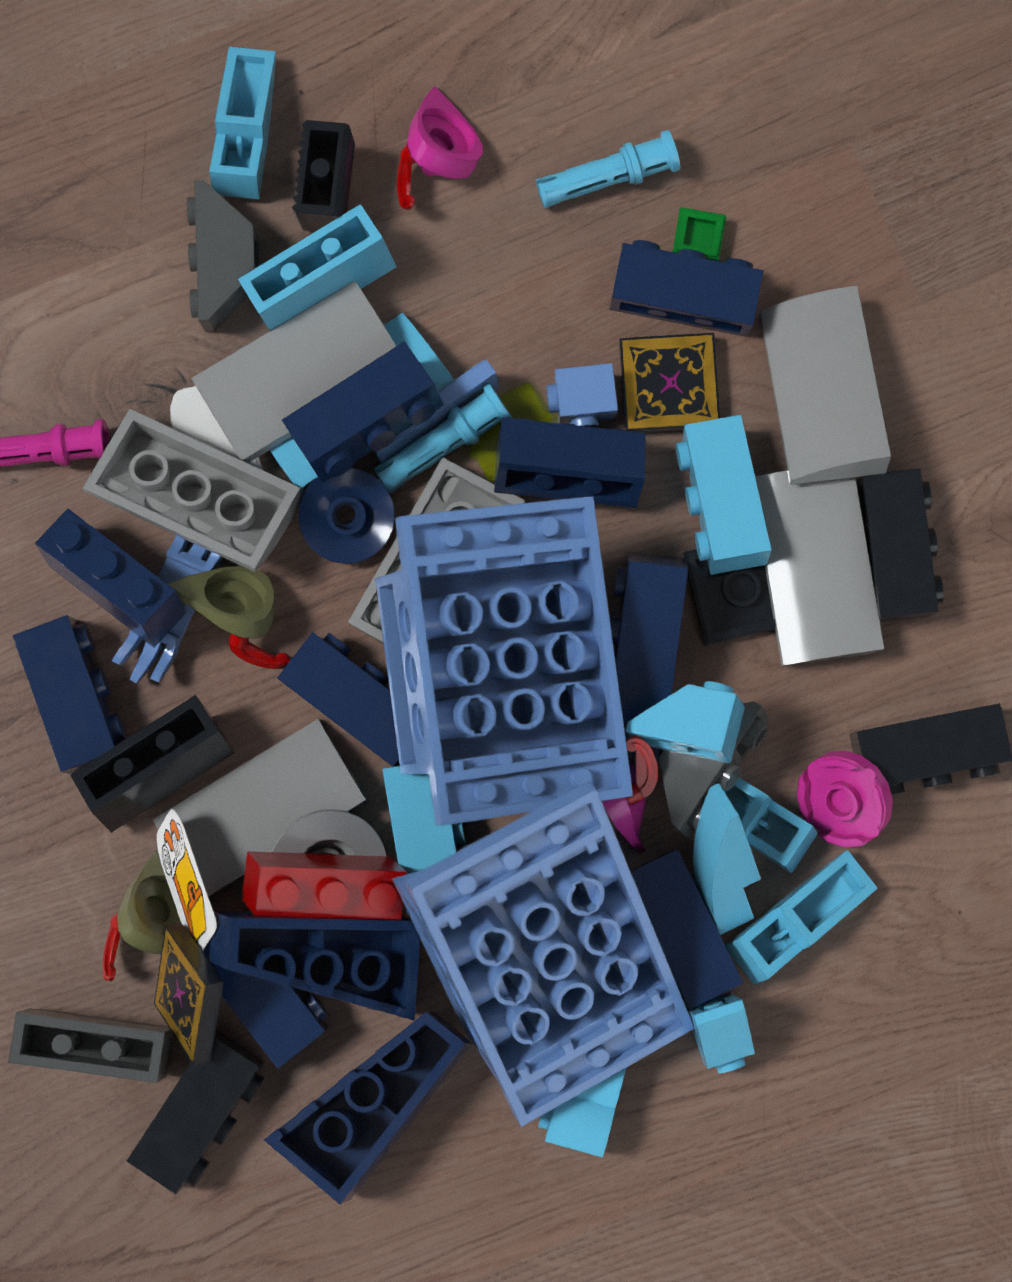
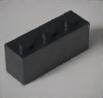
M921 468L861 476L856 481L879 620L880 622L930 617L939 612L938 604L943 603L944 591L941 577L939 575L934 576L932 557L937 556L938 544L934 528H928L926 510H930L932 504L929 482L922 481Z
M194 695L70 776L92 814L112 833L235 752L211 714L199 698Z
M1000 703L856 731L849 734L853 753L862 755L878 767L889 784L891 795L905 792L903 782L922 779L924 788L953 783L951 776L953 772L969 769L971 779L998 774L1000 773L998 763L1012 761V753Z
M216 1030L210 1062L193 1065L192 1062L190 1063L126 1162L174 1194H177L185 1184L194 1188L210 1164L209 1161L203 1158L213 1141L220 1146L223 1144L238 1121L231 1116V1113L241 1099L249 1103L265 1078L259 1075L258 1072L265 1062Z

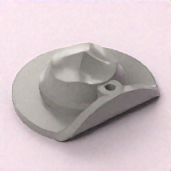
M337 809L318 810L296 819L284 829L271 849V852L386 856L380 837L366 821L350 812Z

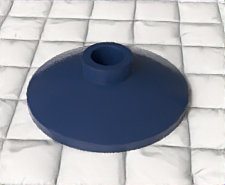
M351 468L345 474L339 477H331L323 483L318 477L315 478L303 493L299 504L298 519L305 541L318 555L336 563L350 564L366 560L383 548L392 533L395 513L391 496L385 486L370 473L357 468ZM344 505L351 506L355 511L353 520L348 523H343L337 519V510Z

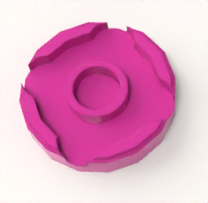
M845 750L827 752L810 763L798 780L797 800L801 815L809 824L812 822L814 827L820 831L817 835L826 842L841 847L862 846L882 833L891 819L893 799L889 784L878 767L862 755Z

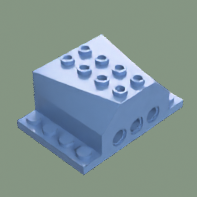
M593 496L407 515L395 518L402 570L375 578L400 772L401 774H429L435 825L443 826L532 812L588 781L597 789L601 801L633 796Z
M589 781L424 870L392 878L464 1032L496 1077L511 1111L521 1127L695 1029L597 789Z

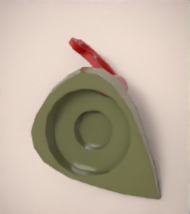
M242 566L223 567L190 575L168 583L169 586L176 590L183 603L201 613L217 627L230 633L229 647L238 658L250 664L269 669L283 668L290 662V656L286 653H279L277 656H274L249 642V638L255 639L267 634L276 612L273 586L269 577L261 571L257 570L254 572Z
M158 849L138 872L124 893L119 911L111 918V926L107 934L102 968L105 981H113L115 978L116 969L114 961L120 935L126 943L136 949L151 954H161L165 925L181 923L161 865Z

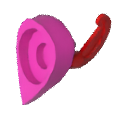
M436 86L425 96L409 125L407 143L400 152L401 158L397 171V194L402 209H412L415 201L414 196L410 195L412 164L417 162L421 167V171L430 177L442 176L445 178L465 179L475 170L483 154V145L474 128Z
M631 736L626 739V746L628 751H635V764H629L633 796L601 802L615 827L641 854L646 849L639 837L647 796L653 792L658 780V764L653 750L647 741L641 737Z

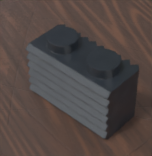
M306 120L302 123L304 131L301 132L303 140L299 142L302 149L298 151L300 159L297 161L299 168L296 170L298 177L295 179L297 186L294 188L296 196L293 197L295 205L292 206V210L299 226L303 230L317 231L347 213L355 142L350 125L345 123Z

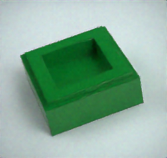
M680 207L672 252L679 254V251L682 249H691L706 254L709 260L719 261L727 215Z

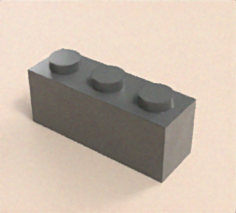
M29 1008L16 1012L8 1063L158 1083L167 1077L173 1033L166 1026Z

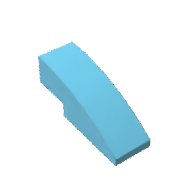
M229 47L215 118L216 139L209 170L211 187L221 196L249 199L260 198L271 120L276 51Z
M739 777L734 786L729 791L724 792L740 817L749 846L792 874L818 832L811 824L777 804L767 794Z
M718 783L709 788L700 812L694 839L693 869L695 885L721 935L754 919L744 887L761 880L740 817Z
M846 850L774 904L725 944L736 963L755 985L769 979L800 951L813 945L878 888L851 853Z

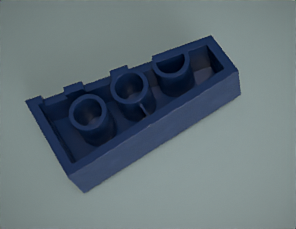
M627 551L625 568L617 567L614 596L621 597L619 616L611 615L610 626L613 645H615L614 656L624 731L628 721L672 694L688 566L683 558ZM625 732V739L630 736ZM651 747L656 761H659V757L664 750ZM627 750L628 757L635 758V751L630 752Z
M213 911L217 928L210 939L209 962L227 970L415 1021L420 937L411 918L401 916V920L275 917L255 916L252 912Z
M425 1012L378 1049L370 1058L341 1078L337 1084L299 1111L290 1121L266 1137L264 1141L341 1205L354 1197L472 1042L436 1012Z

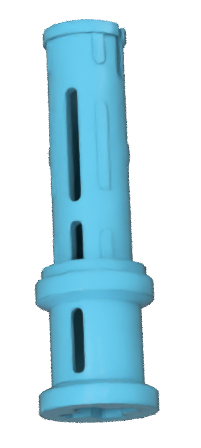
M665 130L661 132L659 138L633 145L631 142L625 143L623 147L619 148L618 153L566 169L553 175L537 178L535 181L543 207L548 208L562 201L577 198L617 183L628 181L629 184L634 183L637 185L643 182V177L668 169L674 173L680 171L681 167L674 139L670 131Z
M490 383L483 387L484 393L463 407L455 406L450 409V413L447 414L448 419L439 424V426L421 436L390 459L374 467L377 476L390 493H393L404 483L419 475L466 443L467 446L477 444L479 436L501 422L502 417L513 418Z

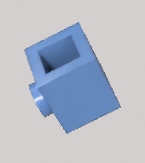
M612 363L555 369L554 384L546 385L548 411L549 413L558 412L559 424H575L577 426L598 428V422L616 419L618 407Z

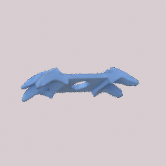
M176 535L166 553L167 558L158 577L168 584L190 575L214 570L220 567L223 557L211 552L208 560L204 561L203 559L207 558L209 550L193 544L189 552L186 553L184 551H187L189 541ZM188 605L184 606L186 614L155 648L147 642L145 643L129 680L137 684L141 681L163 650L162 644L164 643L166 648L150 678L158 683L162 680L179 653V645L195 613L193 608ZM130 630L127 639L113 657L112 662L122 666L136 651L143 639Z

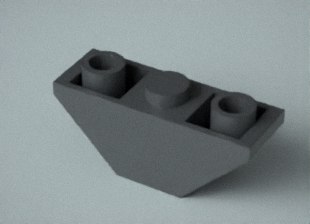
M204 180L194 181L195 197H187L189 226H196V243H189L188 245L190 271L197 272V289H190V311L192 318H198L205 332H215L248 297L238 279L259 267V240L250 221Z
M754 701L743 704L745 709L731 764L664 750L659 757L672 826L688 840L691 839L697 829L700 812L709 788L719 783L724 791H729L741 774L742 766L739 764L749 749L756 750L768 733L769 725L766 723L769 717L763 707Z

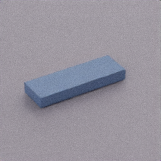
M487 360L481 361L440 389L438 393L444 405L437 409L434 415L426 422L412 425L395 436L394 440L387 447L373 451L378 461L383 463L421 436L439 426V424L448 419L447 414L450 413V409L455 406L461 408L484 393L483 387L488 383L491 384L495 391L498 390L500 386L497 374Z

